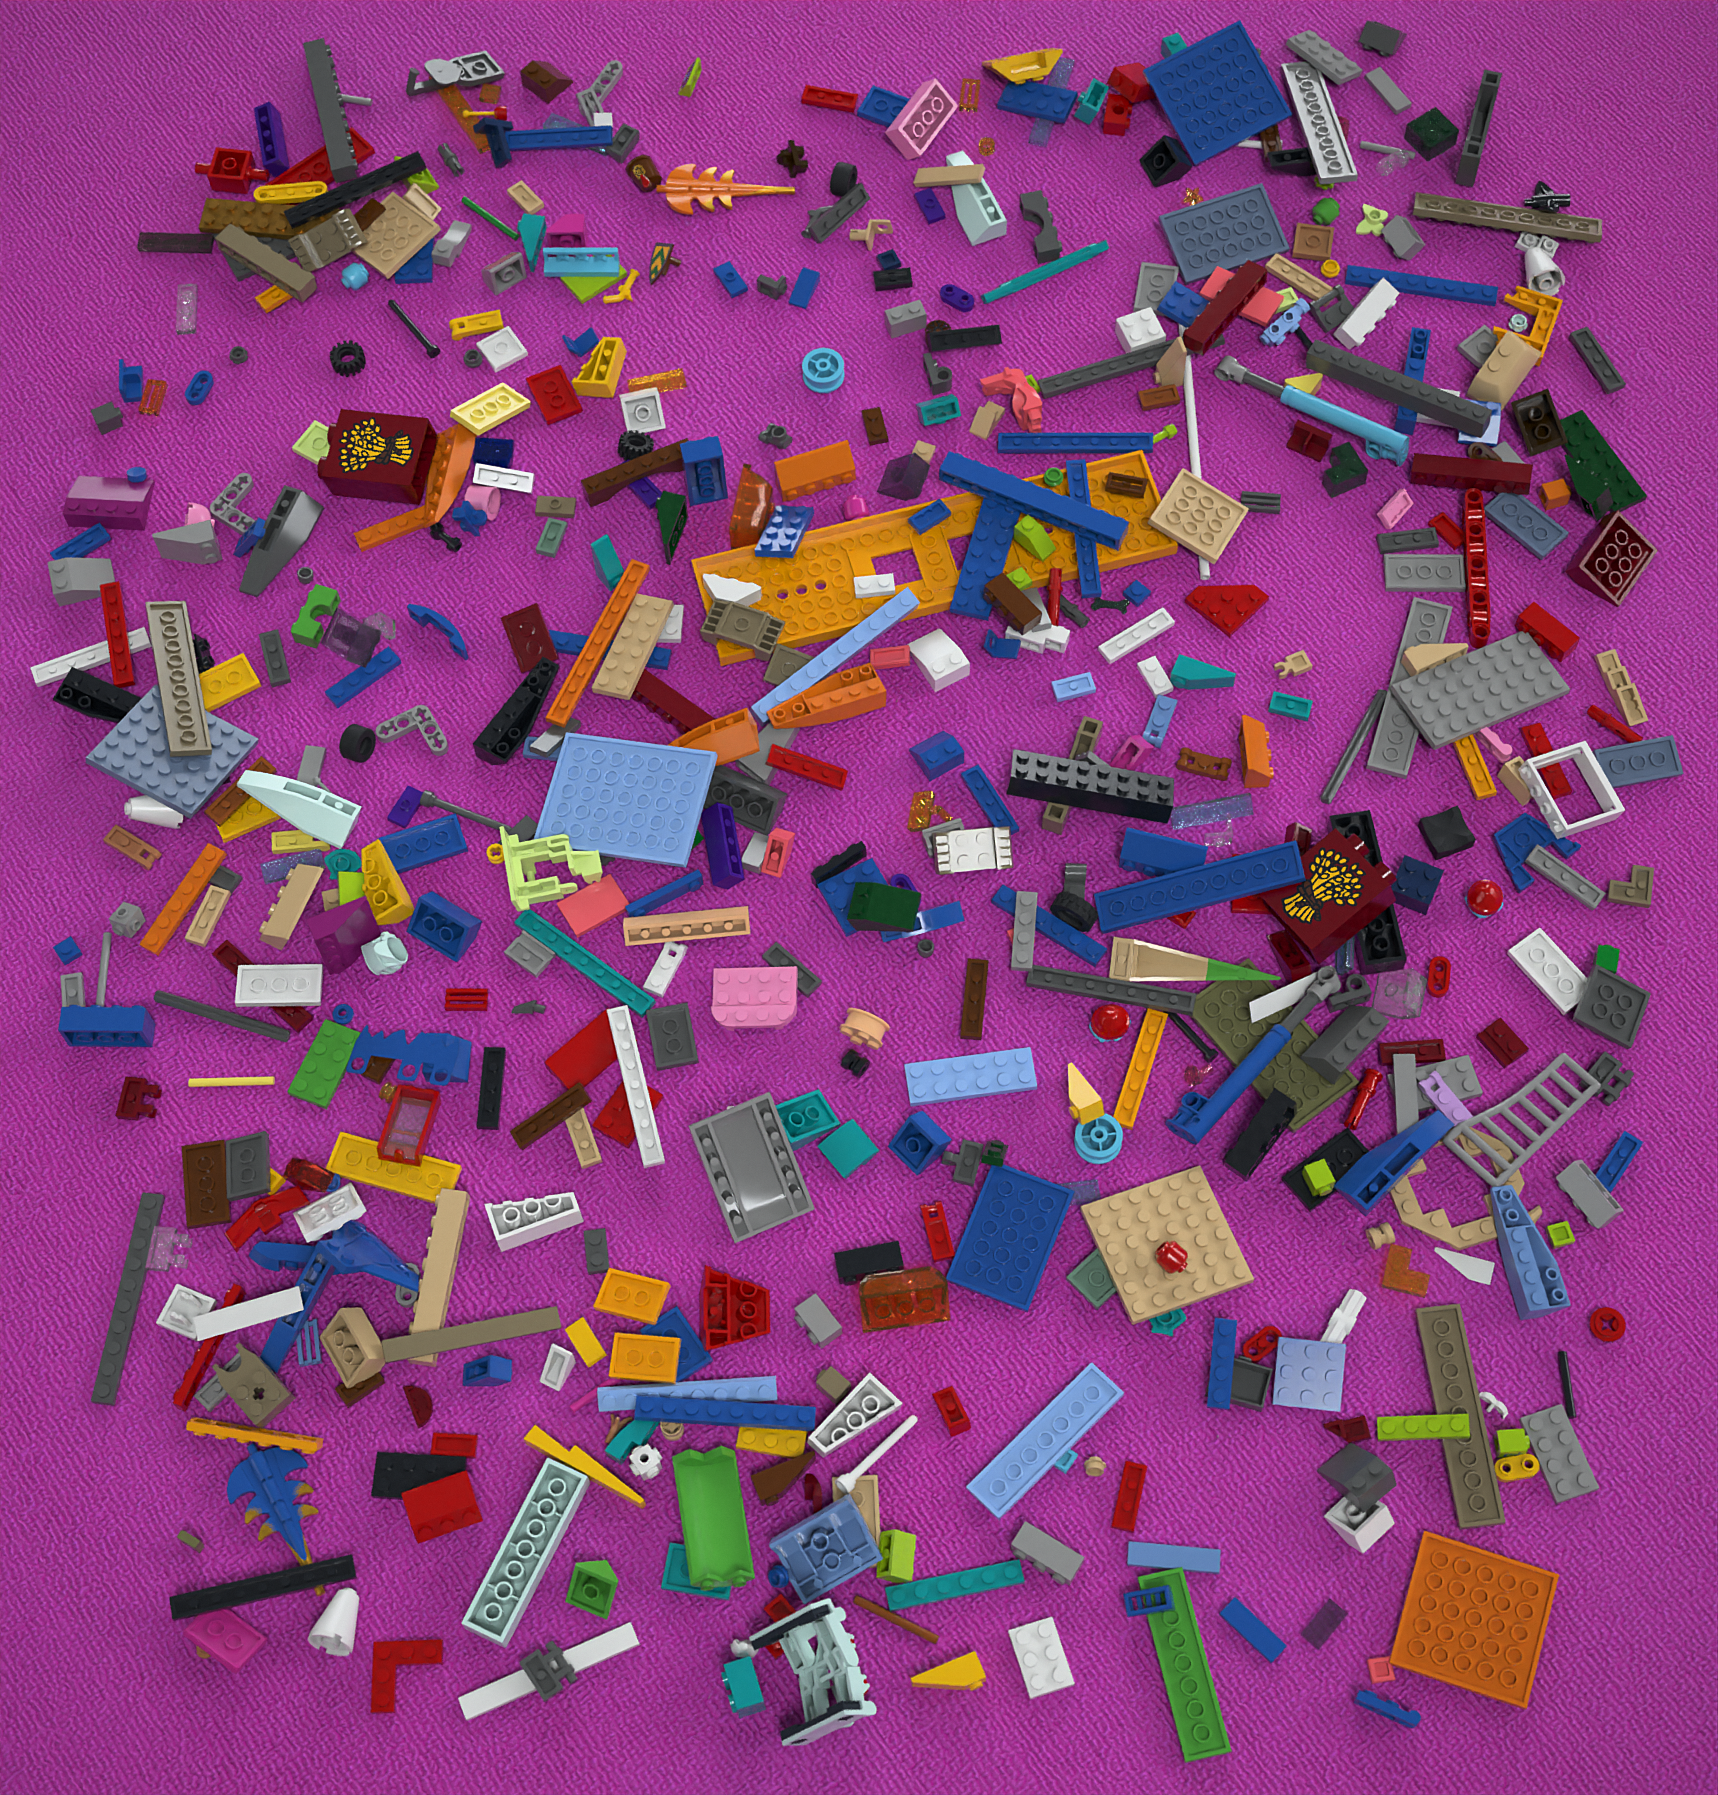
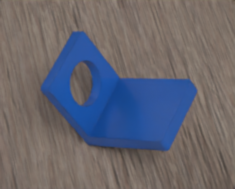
M591 327L575 340L570 339L566 335L562 336L567 348L580 357H583L600 342L594 329Z
M988 629L984 648L992 658L1017 659L1021 641L1019 639L998 638L992 629Z

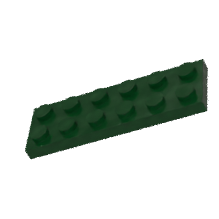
M1583 410L1560 420L1568 441L1567 444L1561 446L1566 454L1571 458H1577L1583 468L1591 469L1597 479H1603L1609 484V491L1613 495L1612 500L1614 506L1609 510L1610 513L1617 510L1619 512L1624 511L1646 500V493Z

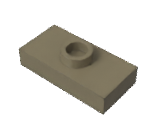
M537 496L535 514L541 517L575 518L576 498Z

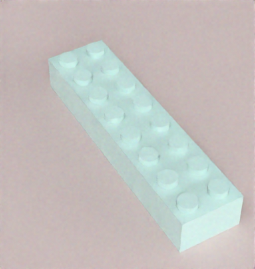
M547 1457L461 1623L466 1630L499 1646L507 1647L590 1485L588 1476Z

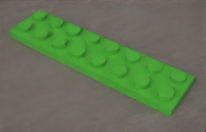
M1180 1567L1137 1577L1140 1590L1169 1585L1172 1589L1175 1610L1148 1614L1147 1619L1185 1763L1231 1753V1747L1183 1568ZM1162 1593L1160 1594L1162 1605H1166L1165 1595ZM1151 1595L1152 1605L1155 1607L1157 1606L1155 1595ZM1142 1596L1144 1608H1147L1146 1597Z

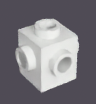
M648 1444L644 1447L642 1445L636 1447L631 1452L632 1455L629 1456L631 1471L636 1477L640 1475L643 1481L655 1477L662 1469L660 1453L656 1448L651 1449ZM649 1457L647 1462H642L643 1460Z

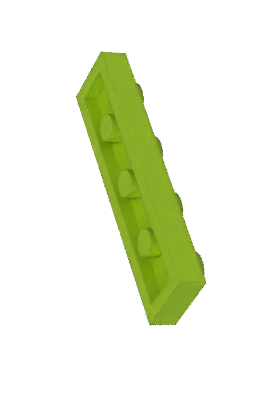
M1469 1414L1377 1417L1378 1441L1470 1438Z

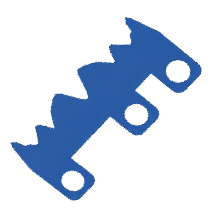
M366 1025L355 1042L346 1067L349 1073L362 1074L367 1068L370 1056L402 1060L397 1078L399 1080L414 1081L417 1078L422 1063L434 1064L429 1082L434 1085L445 1086L450 1081L458 1057L460 1039L459 1037L456 1038L453 1044L445 1047L442 1039H439L432 1045L431 1040L429 1041L430 1038L425 1033L420 1032L410 1044H407L404 1029L393 1032L384 1039L383 1031L371 1037L368 1032L369 1027ZM356 1058L364 1060V1065L359 1070H354L351 1066ZM407 1065L415 1067V1072L410 1077H405L402 1073ZM440 1069H445L447 1071L446 1079L441 1082L436 1081L435 1073Z

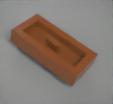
M1175 384L1138 391L1142 411L1180 404V397Z

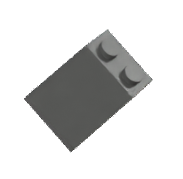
M1351 1442L1317 1469V1473L1362 1513L1397 1486L1393 1470L1377 1456Z

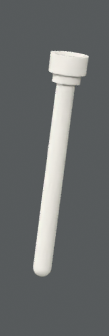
M911 1415L850 1474H842L835 1480L837 1487L844 1494L850 1493L854 1489L856 1480L917 1423V1417Z

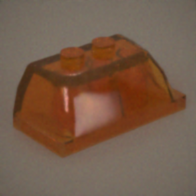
M743 464L729 526L731 550L758 544L770 520V515L775 510L772 486L762 476L752 471L751 464Z
M931 1266L866 1275L860 1282L859 1302L863 1333L950 1321L947 1280L939 1270Z

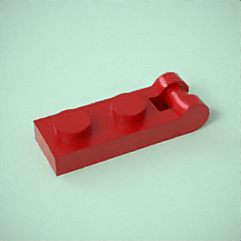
M936 1201L935 1204L928 1206L927 1204L920 1205L933 1262L953 1259L955 1253L942 1202ZM937 1213L938 1216L930 1218L929 1214Z

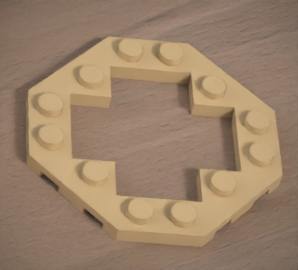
M1469 1127L1508 1163L1511 1164L1514 1161L1510 1148L1502 1141ZM1460 1133L1453 1140H1458L1460 1147L1472 1158L1485 1154L1463 1133ZM1443 1138L1434 1147L1444 1145ZM1488 1156L1494 1173L1498 1177L1504 1170ZM1423 1158L1389 1192L1401 1224L1409 1228L1411 1226L1437 1241H1443L1458 1251L1498 1239L1491 1194L1483 1197L1490 1215L1489 1217L1451 1228L1444 1209L1426 1214L1422 1213L1408 1177L1426 1172L1427 1168ZM1519 1169L1502 1185H1512L1518 1197L1524 1186V1180Z

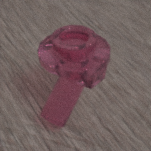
M1210 1064L1200 1070L1196 1066L1190 1065L1184 1072V1079L1189 1086L1193 1087L1201 1084L1203 1078L1213 1072L1214 1069Z

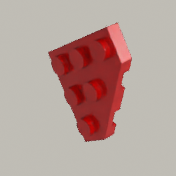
M1256 585L1198 586L1185 598V603L1230 638L1269 600V596Z

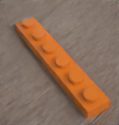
M210 843L206 845L139 945L142 948L159 956L226 857L225 851Z

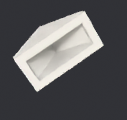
M552 1344L539 1382L560 1391L576 1363L573 1353Z

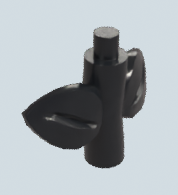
M1538 181L1531 199H1524V206H1531V209L1539 208V210L1557 213L1560 210L1559 207H1570L1571 198L1570 194H1555L1544 182Z

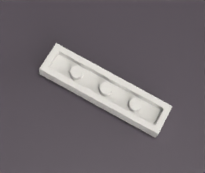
M1162 607L1098 646V651L1109 664H1112L1174 626L1175 621Z

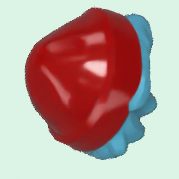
M1480 880L1469 887L1467 896H1465V902L1472 913L1481 919L1501 910L1504 905V896L1501 888L1495 882Z
M1113 1004L1104 1005L1093 1013L1089 1028L1092 1035L1101 1043L1111 1040L1116 1042L1126 1034L1131 1020L1123 1007Z

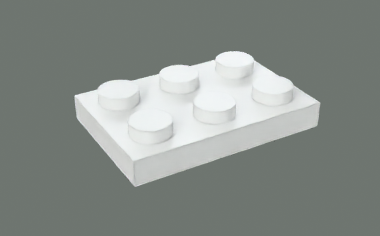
M1052 1617L1008 1630L1030 1699L1074 1686L1075 1683Z

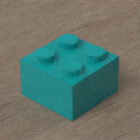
M751 1656L723 1664L725 1671L721 1672L726 1691L731 1690L732 1694L728 1695V1699L733 1713L738 1712L739 1718H743L766 1710Z

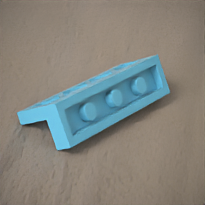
M543 248L545 277H619L620 259L618 248ZM614 254V257H607L605 255ZM548 255H557V257H549Z

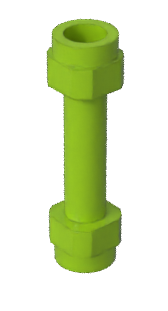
M1173 424L1164 426L1163 431L1153 436V444L1166 437L1168 439L1174 437L1177 434L1176 427Z

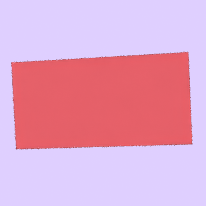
M1217 266L1199 292V295L1212 302L1217 292L1222 290L1226 286L1227 281L1233 278L1235 274ZM1262 287L1239 315L1266 327L1282 304L1284 296Z

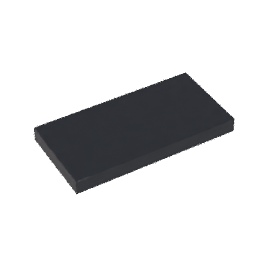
M1347 1127L1283 1176L1282 1181L1307 1210L1311 1212L1335 1194L1337 1190L1333 1188L1327 1195L1320 1196L1318 1194L1313 1196L1302 1175L1304 1166L1325 1159L1336 1184L1369 1151Z

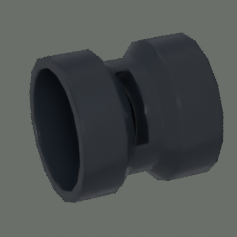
M851 1049L841 1062V1067L852 1071V1075L860 1078L870 1065V1061L865 1057L861 1058L854 1049Z

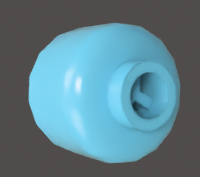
M354 262L342 270L343 278L341 282L347 289L350 287L352 290L357 291L368 283V276L370 275L361 263L357 264Z

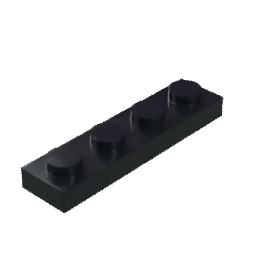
M999 325L927 333L929 353L1002 344Z
M484 1047L477 1129L499 1130L506 1048Z

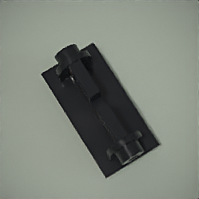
M194 634L195 657L197 658L198 673L201 674L213 668L215 661L209 650V642L205 638Z

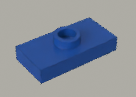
M730 261L713 268L714 274L731 298L748 291V286Z
M938 499L908 518V523L921 535L950 517L951 511Z

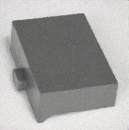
M1239 1356L1238 1359L1234 1358L1230 1403L1262 1412L1273 1369L1251 1363L1252 1359L1244 1356ZM1208 1382L1207 1389H1206V1393H1205V1396H1207V1397H1208L1209 1382Z

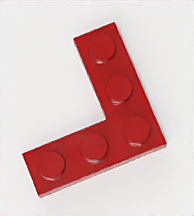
M443 1639L373 1642L372 1714L395 1713L397 1666L443 1664Z

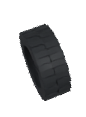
M1059 892L1050 908L1055 917L1081 932L1090 931L1098 918V912L1088 901L1070 892Z

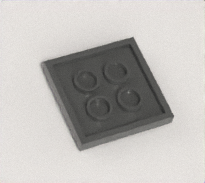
M1595 964L1591 968L1573 1021L1628 1050L1632 1048L1651 993Z

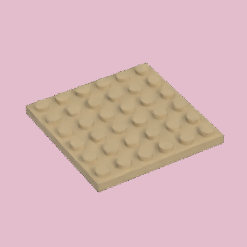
M1200 1166L1080 1207L1082 1216L1132 1325L1242 1287L1254 1281L1253 1275ZM1176 1241L1187 1251L1188 1258L1186 1262L1188 1265L1181 1273L1176 1271L1169 1274L1156 1263L1157 1255L1155 1252L1163 1242Z

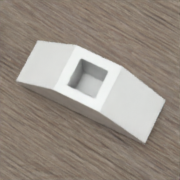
M703 574L704 588L713 602L715 599L749 606L762 598L761 586L755 583L740 582L737 579H727L716 574Z

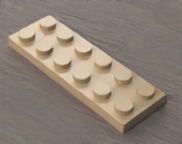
M636 594L592 685L593 693L630 700L674 607L673 601Z

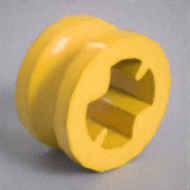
M495 843L487 848L486 853L491 863L500 864L505 860L502 845ZM493 852H495V853L500 852V856L495 855V856L493 857V854H492V853H493Z

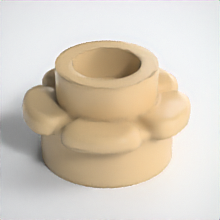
M1090 1457L1084 1462L1086 1474L1101 1476L1106 1468V1463L1102 1462V1459L1099 1457Z

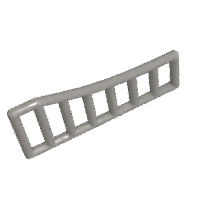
M1561 1053L1549 1066L1517 1093L1498 1105L1458 1123L1442 1141L1492 1187L1502 1186L1600 1089L1601 1084L1566 1053ZM1563 1063L1590 1085L1583 1093L1579 1092L1556 1072ZM1548 1077L1575 1099L1569 1107H1566L1541 1085ZM1535 1090L1556 1108L1561 1115L1553 1122L1526 1098L1529 1093ZM1517 1102L1520 1103L1547 1129L1539 1136L1508 1108ZM1501 1113L1533 1143L1524 1150L1489 1118ZM1481 1122L1516 1153L1518 1157L1511 1164L1508 1163L1469 1127ZM1460 1133H1463L1504 1170L1497 1178L1491 1175L1453 1141Z

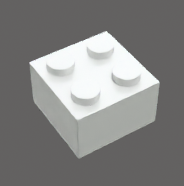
M1151 307L1116 319L1115 334L1125 353L1166 342V334Z

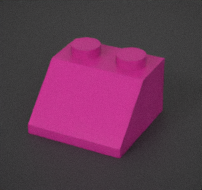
M565 214L546 229L549 248H588V234L584 214Z

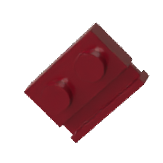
M1501 1017L1476 1036L1479 1042L1504 1069L1529 1050Z

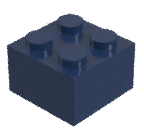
M1405 855L1396 874L1397 881L1391 886L1396 898L1394 903L1426 915L1444 870Z

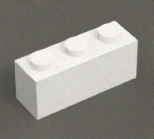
M476 463L473 483L532 494L535 474Z

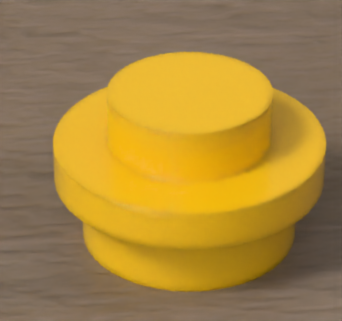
M1327 260L1321 266V273L1328 278L1336 277L1340 272V267L1335 260Z

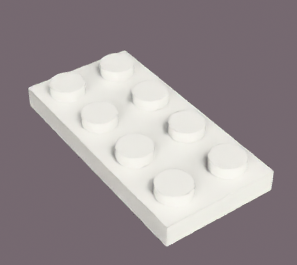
M1538 928L1508 950L1507 955L1563 1015L1578 1005L1587 978L1541 928Z
M238 965L235 1005L236 1007L321 1006L323 965Z

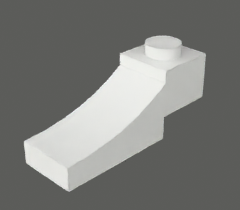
M1052 625L1051 629L1037 632L1030 630L1022 636L1018 631L1008 626L1005 639H1019L1021 641V648L1043 654L1045 648L1065 653L1069 643L1070 630L1062 626Z

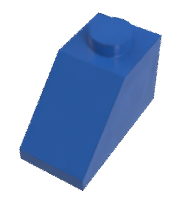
M489 1355L464 1364L463 1386H500L511 1382L512 1360Z

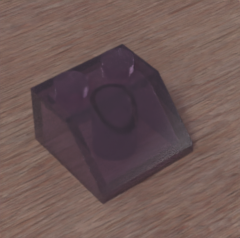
M915 452L890 460L877 492L904 501L919 497L924 481L928 477L930 465Z

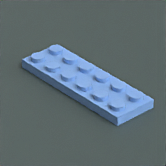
M1031 1047L904 1064L910 1107L1037 1089Z

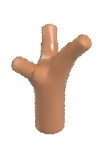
M611 1414V1427L604 1442L610 1444L621 1428L627 1422L633 1420L631 1416L620 1421L619 1417L615 1418V1415Z

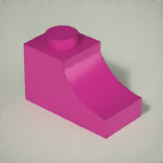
M1140 735L1130 736L1112 760L1110 766L1133 771L1140 764L1144 763L1155 747Z

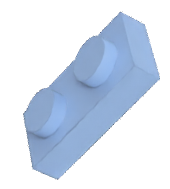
M1090 672L1051 683L1057 703L1096 693V687Z

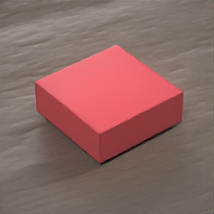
M1390 1656L1367 1659L1371 1684L1395 1681L1393 1666L1389 1664Z

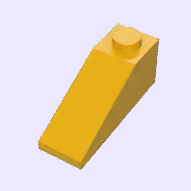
M1072 1062L1069 1063L1068 1082L1071 1107L1068 1109L1072 1118L1077 1119L1081 1125H1084L1105 1115L1103 1103L1100 1096Z
M975 1651L911 1678L912 1687L967 1690L970 1688V1691L981 1688L983 1682H986V1675Z

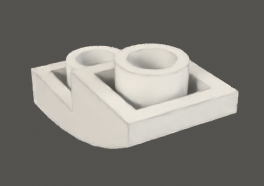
M1522 231L1514 247L1524 252L1533 247H1539L1552 259L1559 243L1545 235L1539 238L1529 232Z

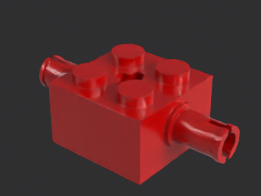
M216 147L211 164L195 163V173L206 174L211 189L214 191L248 194L252 180L268 182L269 170L255 169L256 164L252 151Z

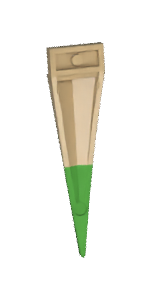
M1114 937L1109 973V978L1123 981L1281 979L1279 976L1137 939Z

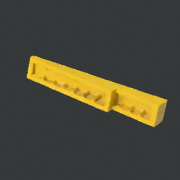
M536 1425L523 1438L526 1445L558 1463L588 1476L592 1482L643 1509L646 1506L645 1500L576 1445L568 1451Z

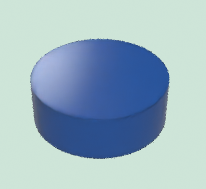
M133 467L127 470V479L130 482L138 483L147 478L145 468Z

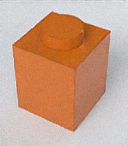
M1564 478L1541 484L1538 496L1545 511L1568 504L1571 488L1569 485H1566Z

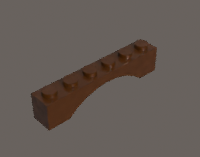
M688 438L582 479L583 494L590 508L608 501L621 489L643 477L662 472L683 471L680 444L689 441Z

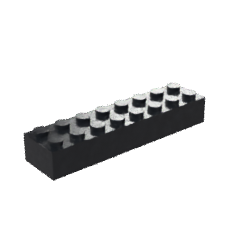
M1013 749L1008 769L1006 794L1168 824L1173 809L1174 778Z
M1370 810L1329 816L1327 823L1328 834L1335 828L1346 839L1355 833L1370 851L1364 858L1373 867L1380 861L1383 862ZM1391 904L1353 936L1362 975L1404 969L1407 958L1394 905Z

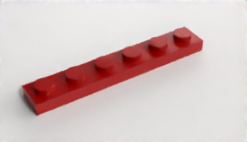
M119 581L100 585L114 686L122 688L136 685L121 584Z
M233 1284L232 1288L228 1289L221 1309L242 1303L246 1295L242 1286ZM226 1333L204 1339L202 1347L198 1348L195 1352L194 1362L191 1368L186 1370L183 1377L184 1382L175 1391L173 1396V1404L177 1409L186 1412Z

